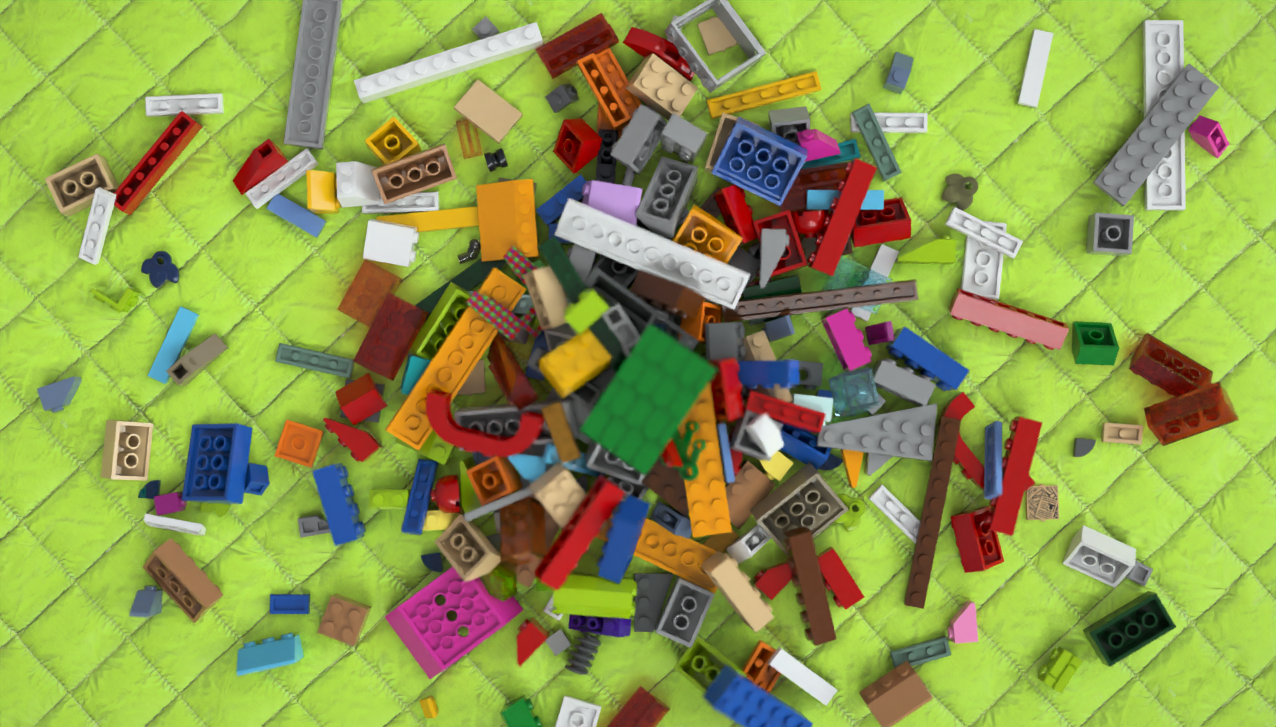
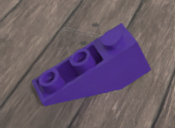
M570 614L569 629L618 638L630 636L632 616L630 619Z

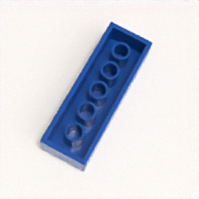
M728 665L724 666L702 696L714 709L743 727H811L813 725L801 712Z

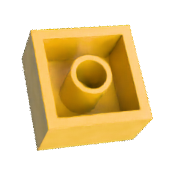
M394 116L364 140L368 149L383 165L422 151L419 143Z

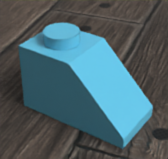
M523 454L507 456L524 479H530L529 483H533L547 471V463L542 462L543 456Z

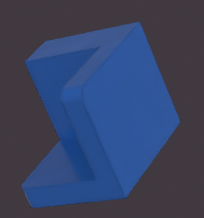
M249 463L244 493L262 496L269 485L267 466Z

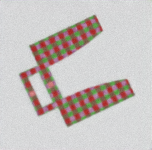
M513 245L503 256L513 272L525 285L523 275L539 269ZM476 291L466 301V304L511 342L522 328L535 339L543 331L540 325L536 330H533L528 325L536 315L533 305L519 319L499 303Z

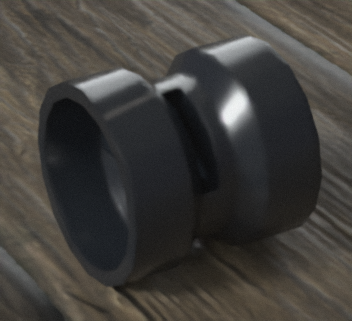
M502 148L494 153L488 152L484 154L490 172L495 171L498 167H508Z

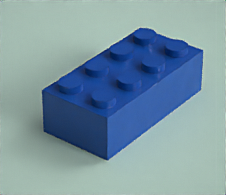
M906 327L899 328L894 334L895 340L890 341L886 346V349L889 350L888 354L896 359H903L905 361L904 365L912 370L914 368L921 372L920 375L931 378L937 383L936 386L943 391L957 390L970 371Z
M339 463L312 471L334 545L337 546L364 537L366 530L363 521L360 522L358 514H360L359 506L357 503H354L352 497L354 489L351 484H348L347 477H349L347 467Z
M628 495L625 502H620L618 510L614 513L611 520L613 527H610L606 536L608 542H605L602 549L604 556L601 555L597 564L600 567L599 576L620 584L632 560L650 503Z

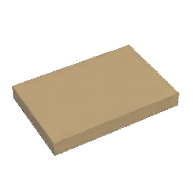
M478 79L454 106L455 111L498 144L523 115Z

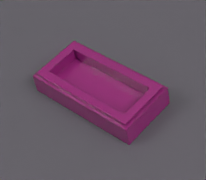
M891 321L865 327L869 346L895 340Z

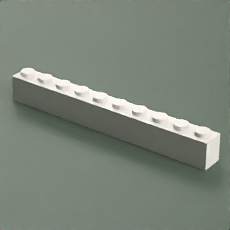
M537 22L354 80L360 100L363 103H367L544 46Z

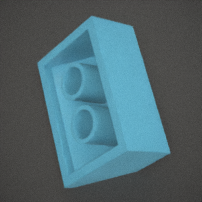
M293 633L281 635V639L274 640V637L262 639L263 643L255 644V641L244 643V647L238 649L237 676L298 662L304 657L300 636H293Z

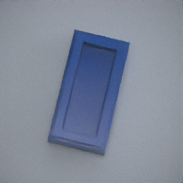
M270 594V614L310 613V594Z

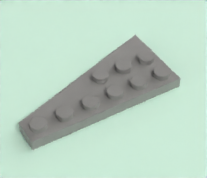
M937 403L824 425L821 432L817 434L816 446L932 461Z

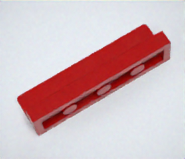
M753 391L749 392L744 411L748 410L758 415L766 414L771 420L815 434L821 432L826 415L816 410Z

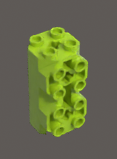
M571 571L567 576L566 582L558 591L554 589L552 613L630 619L631 615L635 616V601L632 600V596H636L637 593L636 581H633L632 577H623L620 584L599 575Z

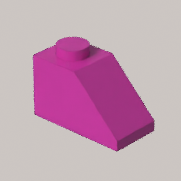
M1199 115L1188 129L1193 141L1217 159L1229 145L1219 122Z
M808 129L797 133L798 145L808 150L805 162L840 154L837 141L817 129Z

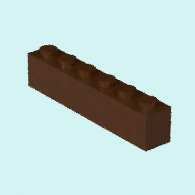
M806 526L784 532L785 539L782 542L784 549L788 551V566L793 571L791 580L798 592L796 600L801 605L800 617L806 625L804 630L805 637L814 646L835 640L837 638L812 532Z

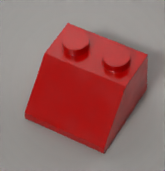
M582 118L564 119L553 152L572 173H577L597 156L603 139Z
M534 617L530 621L526 619L517 629L519 630L517 635V665L519 667L545 642L550 634Z

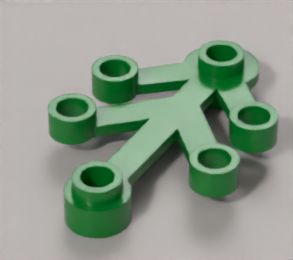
M696 421L686 423L683 440L678 429L672 436L683 463L682 467L673 466V468L679 470L681 477L686 481H693L698 477L699 468L697 461L701 451L706 448V442L703 439L695 440L693 442L694 449L689 459L687 451L693 434L699 430V424ZM691 424L694 425V430L691 429ZM698 442L701 443V448H698ZM661 457V463H662L664 466H668V465H666V464L662 461L663 458Z

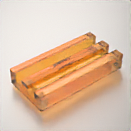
M467 119L456 121L464 159L483 155L477 127L472 124L478 152H474L468 125L471 122ZM461 125L465 126L471 154H467Z

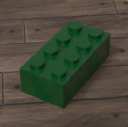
M1147 591L1083 629V632L1101 662L1111 667L1173 630L1176 626L1158 595Z

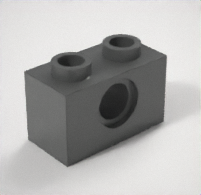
M799 361V370H804L807 376L805 380H799V384H791L792 388H797V385H805L804 389L816 390V387L821 386L823 363Z

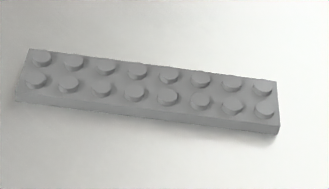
M303 0L284 137L285 145L323 149L343 0Z
M1187 64L1093 181V184L1119 205L1125 206L1217 91L1219 86L1191 64Z

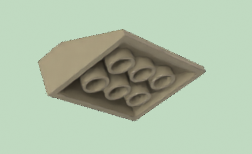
M809 462L750 509V512L756 522L789 557L788 551L784 549L782 542L785 539L784 532L806 526L811 530L812 537L814 538L849 509Z

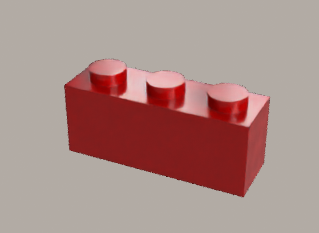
M829 547L817 555L821 574L825 579L823 580L824 586L828 591L832 590L835 595L833 600L838 607L842 606L846 610L865 598L834 548Z

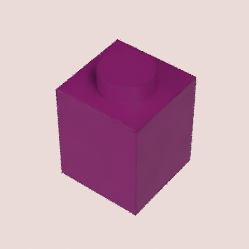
M182 491L155 496L154 502L157 516L186 510L187 501H182Z

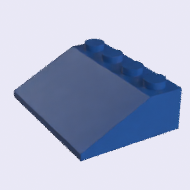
M738 116L711 173L781 206L807 158L808 150Z
M237 423L192 424L182 501L243 504L253 428Z

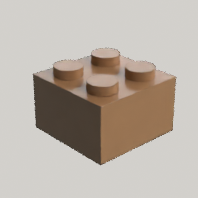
M335 593L329 600L317 633L355 646L360 639L371 606Z

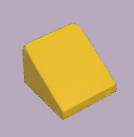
M432 695L419 701L425 718H435L439 714Z

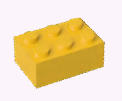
M587 328L580 335H576L541 358L539 370L563 399L609 368L612 357Z

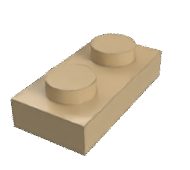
M1102 423L1101 442L1142 444L1143 425Z

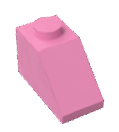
M966 601L950 620V627H947L948 638L955 644L978 642L976 608L973 601Z

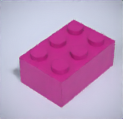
M846 308L821 320L844 372L854 370L871 362L870 357H872L868 346L865 347L862 342L864 337L861 330L855 327L854 322L856 319L852 311H848Z

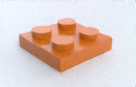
M286 419L275 456L313 468L324 431Z

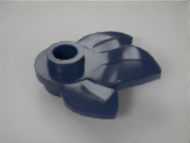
M166 251L156 252L152 258L146 259L142 264L141 272L149 274L150 282L155 288L163 285L166 279L173 283H177L179 280L178 267L172 263V258ZM159 257L164 260L163 264L159 262Z

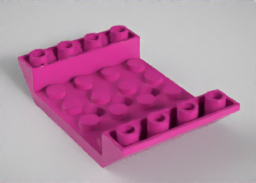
M451 567L386 615L385 618L429 679H431L506 625L524 609L494 569L488 574L465 582L454 567ZM438 594L445 596L446 602L444 605L436 603L435 598ZM450 610H454L457 613V619L454 621L447 618V612ZM466 626L469 629V634L461 636L458 633L459 627Z

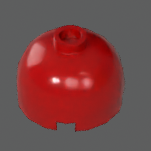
M829 210L792 211L791 215L796 231L799 234H805V238H817V234L822 233L825 228L822 225L826 215L829 216Z
M458 474L440 478L436 482L435 489L431 490L432 501H436L437 507L445 513H460Z

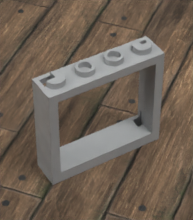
M707 0L671 22L664 31L667 38L675 45L679 54L684 57L692 72L698 76L702 85L709 93L760 61L766 54L728 0ZM710 9L714 10L749 58V60L718 80L680 30L681 27Z

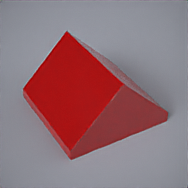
M369 373L335 391L341 410L353 425L388 406Z

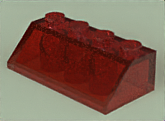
M388 292L353 361L372 372L394 381L429 312Z
M497 333L492 340L487 356L490 362L488 367L497 383L501 385L499 387L506 396L505 398L511 407L515 405L521 411L539 399L517 359Z
M1149 333L1144 335L1131 357L1129 369L1134 374L1148 380L1151 384L1162 388L1168 394L1182 400L1183 403L1196 408L1210 394L1213 371Z
M1220 381L1144 408L1147 426L1163 446L1239 420L1229 395Z

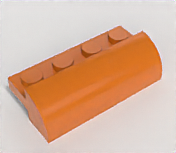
M610 47L578 60L576 63L613 129L619 130L629 125L633 112L640 107L641 102L638 97L626 89L629 81Z
M759 640L741 670L747 674L746 677L770 692L781 675V672L767 663L777 649Z

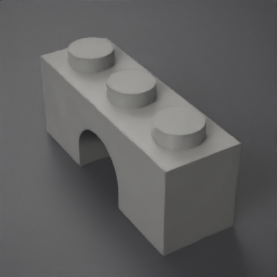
M616 304L605 311L602 316L611 331L619 339L628 357L641 336L621 304Z

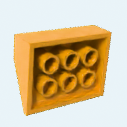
M533 179L476 185L482 262L505 260L503 256L512 245L528 259L539 258Z
M693 205L672 241L727 264L743 238L708 212Z

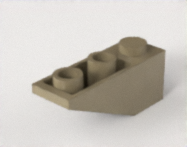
M213 334L181 357L166 372L179 386H186L226 351L228 347L217 334Z

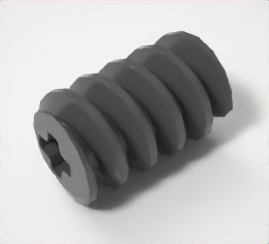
M580 631L584 638H577L581 644H574L578 651H571L575 658H568L567 661L571 663V666H565V668L576 674L587 675L589 671L586 668L592 666L589 660L593 661L595 659L592 653H598V649L595 646H601V642L595 636Z

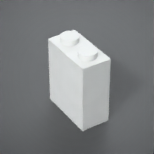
M376 219L369 220L363 259L409 267L416 259L414 245L419 240L417 227Z

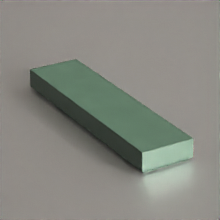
M870 104L851 112L883 181L902 173Z
M279 343L275 362L351 378L355 360Z

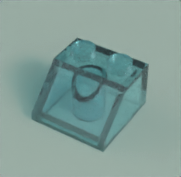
M871 367L844 372L828 379L836 416L853 417L880 405Z

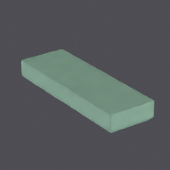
M946 636L889 651L894 669L905 661H908L911 666L951 655Z

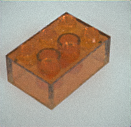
M365 259L337 310L375 329L403 279Z
M527 497L501 507L500 562L516 567L543 559L546 555L545 507L535 498Z

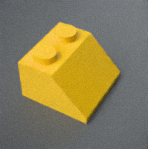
M307 170V202L310 211L315 214L339 213L341 204L337 199V175L334 172Z

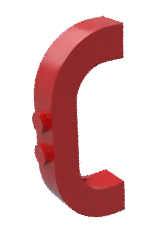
M436 389L427 393L426 414L430 426L442 440L451 445L461 447L466 452L478 451L488 457H493L494 455L502 457L513 456L532 445L544 427L545 418L543 414L526 411L521 416L519 430L514 436L505 437L466 428L459 425L451 415L452 393Z
M959 392L948 401L941 416L962 420L975 406L964 392ZM959 433L953 463L955 465L958 464L962 468L960 472L967 480L970 479L978 488L984 491V467L964 443ZM1030 475L1028 476L1025 491L1035 484Z

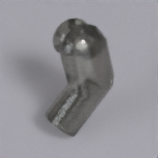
M477 239L470 240L467 252L458 255L460 264L475 260L478 257L481 244Z

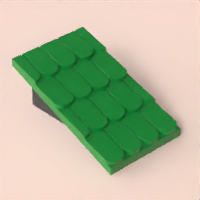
M650 324L579 431L646 476L718 369Z

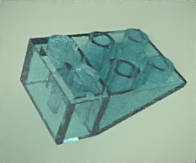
M841 255L834 275H828L822 290L892 282V279ZM881 304L858 308L877 314Z

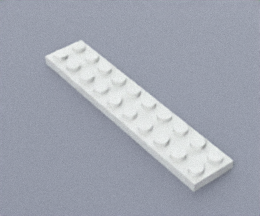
M1145 20L1143 22L1144 118L1184 69L1183 20ZM1185 131L1144 181L1145 210H1186Z
M570 198L567 201L554 234L635 269L685 285L701 296L731 309H735L750 277V274Z

